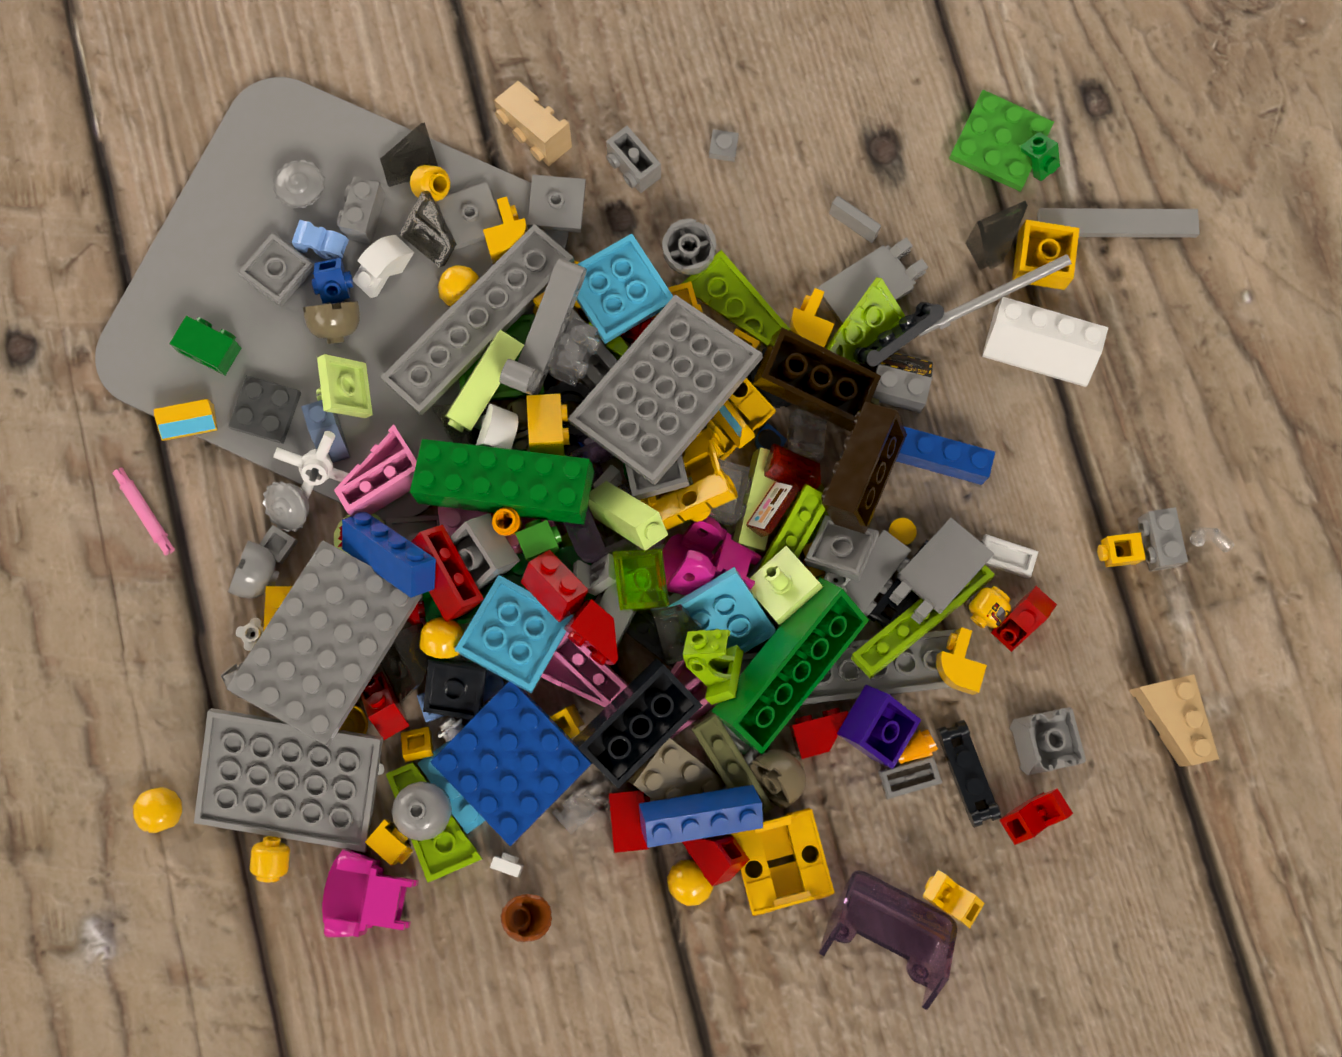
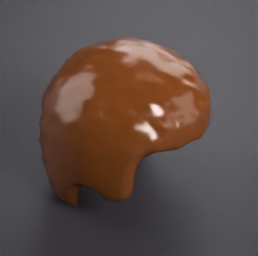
M522 894L512 898L502 908L500 915L502 927L507 935L515 941L530 942L539 940L548 932L551 926L552 911L548 902L541 896Z

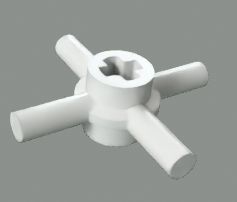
M330 431L324 432L318 449L310 450L303 456L278 447L274 453L273 458L299 467V472L304 480L301 490L305 493L307 499H309L314 485H320L329 478L342 482L349 474L333 468V463L328 453L335 439V434Z

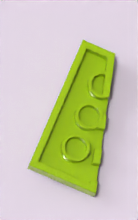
M722 250L714 256L713 261L706 270L699 274L691 275L681 283L691 281L696 298L766 347H768L772 336L782 327L791 331Z
M875 278L828 343L826 349L859 365L860 363L856 362L853 357L855 349L869 346L877 340L879 334L886 330H891L899 324L898 321L901 318L905 317V314L882 278Z
M413 762L386 773L395 798L403 788L411 783L428 782ZM452 814L445 830L435 838L423 841L411 839L427 883L483 859Z

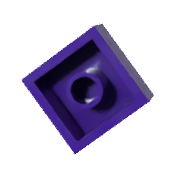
M865 684L837 735L870 759L894 769L921 719L891 695Z

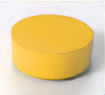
M898 518L891 523L888 533L908 546L915 539L917 530L911 520Z

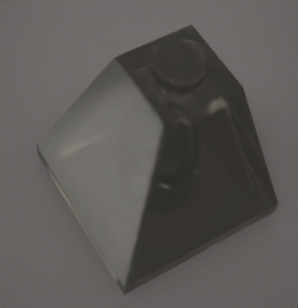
M1026 201L976 222L966 241V245L979 270L986 267L993 269L1004 262V258L1011 248L1027 209Z
M422 622L401 630L380 663L399 703L404 701L422 684L428 667L430 656L426 655L419 647L420 634L423 628Z

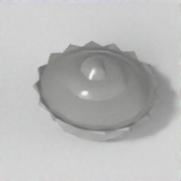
M293 160L290 164H284L282 169L277 170V175L273 179V191L276 193V199L282 201L283 205L290 206L293 209L305 208L314 204L321 197L322 191L325 189V178L322 176L321 169L316 168L314 163H308L306 160Z
M273 481L272 485H268L267 491L263 493L265 499L262 504L266 507L265 513L270 516V521L275 523L279 529H284L287 533L290 531L296 532L299 528H303V524L309 514L308 499L298 486L284 483L283 481Z

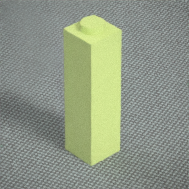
M502 330L497 332L445 417L450 419L448 425L461 433L464 429L467 431L472 430L500 385V375L508 359L515 360L524 344Z
M761 447L753 452L733 537V541L757 554L765 551L772 518L764 529L748 525V523L775 483H780L781 481L765 473L771 450Z
M608 481L590 491L588 506L593 517L646 551L668 535L657 510Z

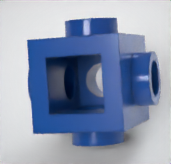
M342 258L314 263L313 274L315 278L312 279V286L315 295L320 294L323 304L328 302L337 304L350 298V288L354 287L351 272L345 271Z

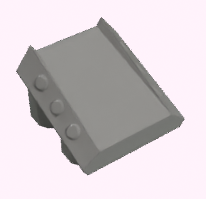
M1071 707L1013 719L1009 729L1013 732L1021 764L1019 768L1025 774L1032 775L1085 763L1086 758Z

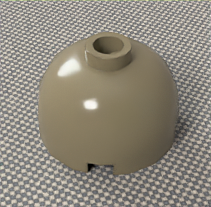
M358 301L303 307L304 318L310 332L318 338H327L328 344L344 342V336L353 334L360 321Z
M772 749L764 752L751 762L753 764L750 765V770L761 788H766L771 794L768 799L778 807L788 808L803 794L806 786V775L803 769L804 763L796 754H790L780 749Z

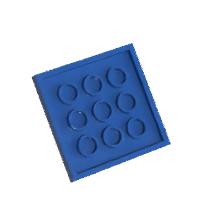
M510 681L430 761L509 846L513 845L593 764L522 688Z

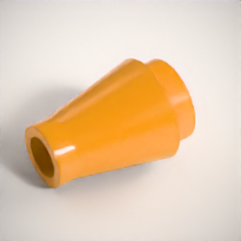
M500 508L493 515V529L500 535H516V532L523 529V523L520 520L519 514L513 508Z
M928 729L922 732L918 730L913 734L899 758L900 764L932 756V752L938 750Z

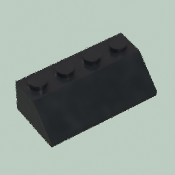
M656 658L573 739V742L619 789L703 705Z

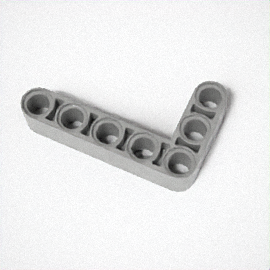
M562 258L558 259L518 362L512 359L506 361L500 375L499 382L501 384L530 395H538L540 393L584 282L587 271L585 267Z

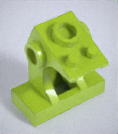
M730 630L688 631L683 657L686 667L707 686L705 699L713 705L735 698L744 651L738 645L726 649ZM728 667L727 674H723V669Z

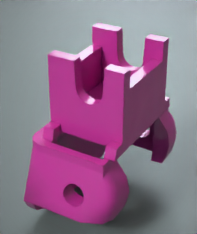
M708 516L703 521H693L683 535L676 534L669 539L659 556L657 579L663 590L686 596L735 567L751 590L755 581L747 577L749 574V564L756 565L760 561L761 555L731 540L732 535L727 530L721 528L719 522L714 518ZM700 528L706 530L707 533L701 532ZM721 539H722V540H723L722 545L719 547V549H718V550L716 551V553L713 555V554H712V551L714 550V548L718 545V543H719V542L721 541Z
M342 849L331 866L324 888L322 915L325 937H359L366 934L367 929L373 928V926L397 930L410 928L411 921L401 920L407 887L418 886L419 880L383 874L384 868L380 867V860L373 859L354 850Z

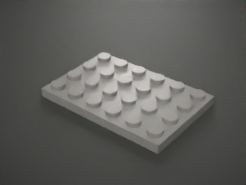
M674 295L570 415L568 420L570 424L653 485H656L762 360V353L677 295Z
M322 540L226 689L329 747L422 595L410 598L376 574L370 565Z
M211 708L207 712L194 823L365 852L368 849L365 841L370 836L383 737L339 730L329 747L279 719Z

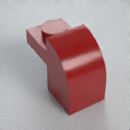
M1058 788L1047 793L1042 792L1011 810L999 821L1014 845L1035 837L1046 827L1069 818L1073 812Z

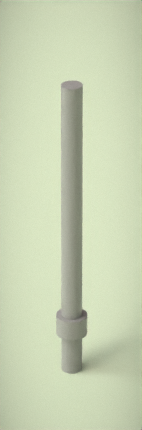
M1068 254L946 313L944 311L943 317L919 336L921 337L938 328L942 330L950 326V322L1072 264Z

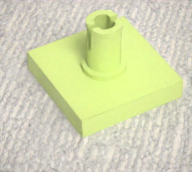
M327 354L317 357L321 387L316 390V394L321 395L316 397L318 401L322 400L323 410L360 418L372 416L366 363Z
M787 546L750 577V579L755 581L751 592L779 625L823 588L821 583Z

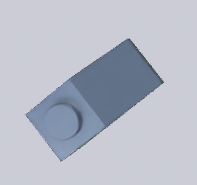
M322 400L301 406L315 448L318 449L324 432L330 431L335 434V439L328 453L332 463L351 458L338 414L324 411Z

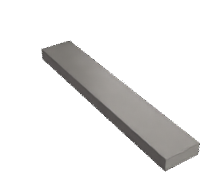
M1039 208L1037 212L1039 222L1080 228L1079 237L1196 238L1200 234L1198 209Z

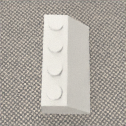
M1002 297L995 307L982 357L1087 387L1102 354L1108 327Z

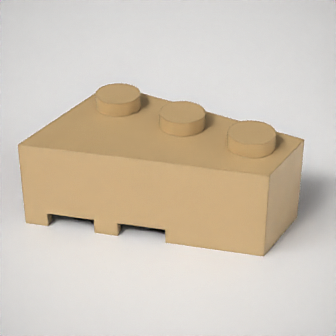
M517 81L494 100L496 107L495 115L503 125L508 124L513 129L512 132L520 143L525 142L530 147V152L539 162L543 160L549 167L572 148L569 122L565 119L558 121L552 116L555 112L550 106L544 109L538 102L539 98Z
M1194 674L1129 690L1133 698L1136 697L1144 709L1147 719L1151 720L1159 732V737L1179 767L1192 766L1219 759Z

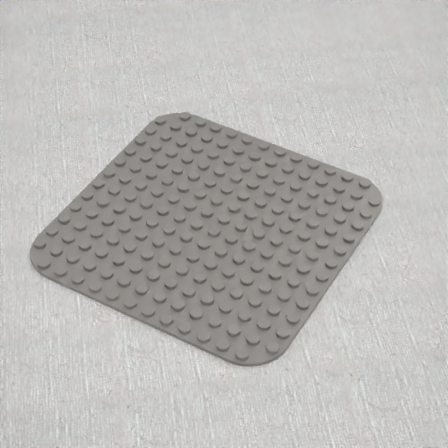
M274 77L258 81L244 89L232 102L101 333L95 352L98 376L104 387L118 400L153 417V409L209 399L214 404L218 430L194 436L300 485L303 484L304 480L299 472V467L273 458L277 447L300 456L316 449L309 434L301 406L317 402L316 396L321 395L316 394V390L321 387L317 357L324 354L366 363L373 415L367 418L338 414L351 458L333 463V468L350 473L357 464L361 465L370 455L372 447L375 444L379 445L388 435V430L393 424L416 460L422 439L468 444L475 428L473 427L471 431L464 429L461 433L448 425L450 419L445 417L460 393L459 379L422 416L381 379V376L451 307L446 305L439 297L437 287L442 273L449 267L461 265L471 268L481 278L494 265L486 240L455 250L438 203L421 200L416 197L411 190L410 177L419 166H439L447 172L450 178V190L447 195L487 182L499 215L497 199L507 196L509 205H515L519 219L525 218L526 226L532 183L302 81L286 77ZM293 160H306L308 163H314L316 168L321 169L322 176L325 178V189L322 191L321 197L314 204L305 208L293 209L290 206L283 205L282 201L276 199V193L273 191V179L277 175V170L282 169L284 164H290ZM353 177L380 182L385 199L372 244L380 238L396 235L414 251V254L402 273L389 276L377 297L370 298L354 283V287L350 288V298L341 303L358 301L360 312L358 327L353 334L344 336V342L328 344L327 338H318L310 332L304 318L303 307L331 304L330 302L323 304L320 294L315 295L312 286V279L315 278L314 270L282 307L245 281L237 272L272 232L294 248L292 240L299 220L309 221L315 227H324L326 230L342 234L337 225L339 211L344 210L346 203L344 199L345 190L348 185L351 186ZM541 229L563 249H566L569 236L567 231ZM349 240L342 261L345 271H350L352 278H354L361 265L358 259L370 244ZM308 248L307 253H301L313 263L326 261L311 248ZM533 303L523 315L534 314L535 304ZM185 316L194 320L200 317L213 325L212 329L218 332L224 329L236 336L235 341L242 349L226 376L178 353L169 344ZM246 375L297 389L301 392L284 444L235 431L228 427ZM329 478L320 485H314L313 491L341 503L334 491L341 482ZM409 491L373 514L378 515L383 521H385V518L419 516L431 508L432 505L418 504Z

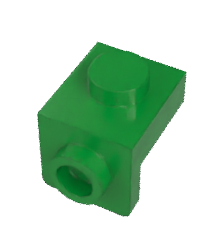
M1039 132L1021 145V152L1031 157L1033 177L1037 180H1044L1060 167L1058 143Z

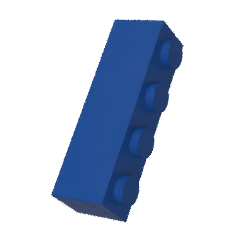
M904 427L907 436L896 462L983 485L990 477L995 451Z
M359 512L354 516L342 519V549L345 552L370 565L376 574L410 598L435 589L436 559L367 512Z
M753 785L639 803L641 831L647 848L763 828L762 801Z

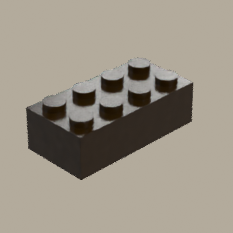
M782 327L772 336L752 385L841 428L852 431L857 412L862 411L865 402L871 403L881 375Z
M865 402L862 411L857 412L854 419L853 432L851 436H847L843 445L844 453L841 460L835 463L832 481L829 486L825 487L821 497L822 505L834 525L866 534L907 436L897 410Z

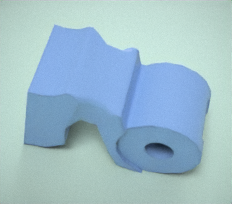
M299 220L292 240V244L298 252L307 253L308 248H311L325 260L343 259L349 242L346 236L338 232L326 230L324 227H315L311 222Z

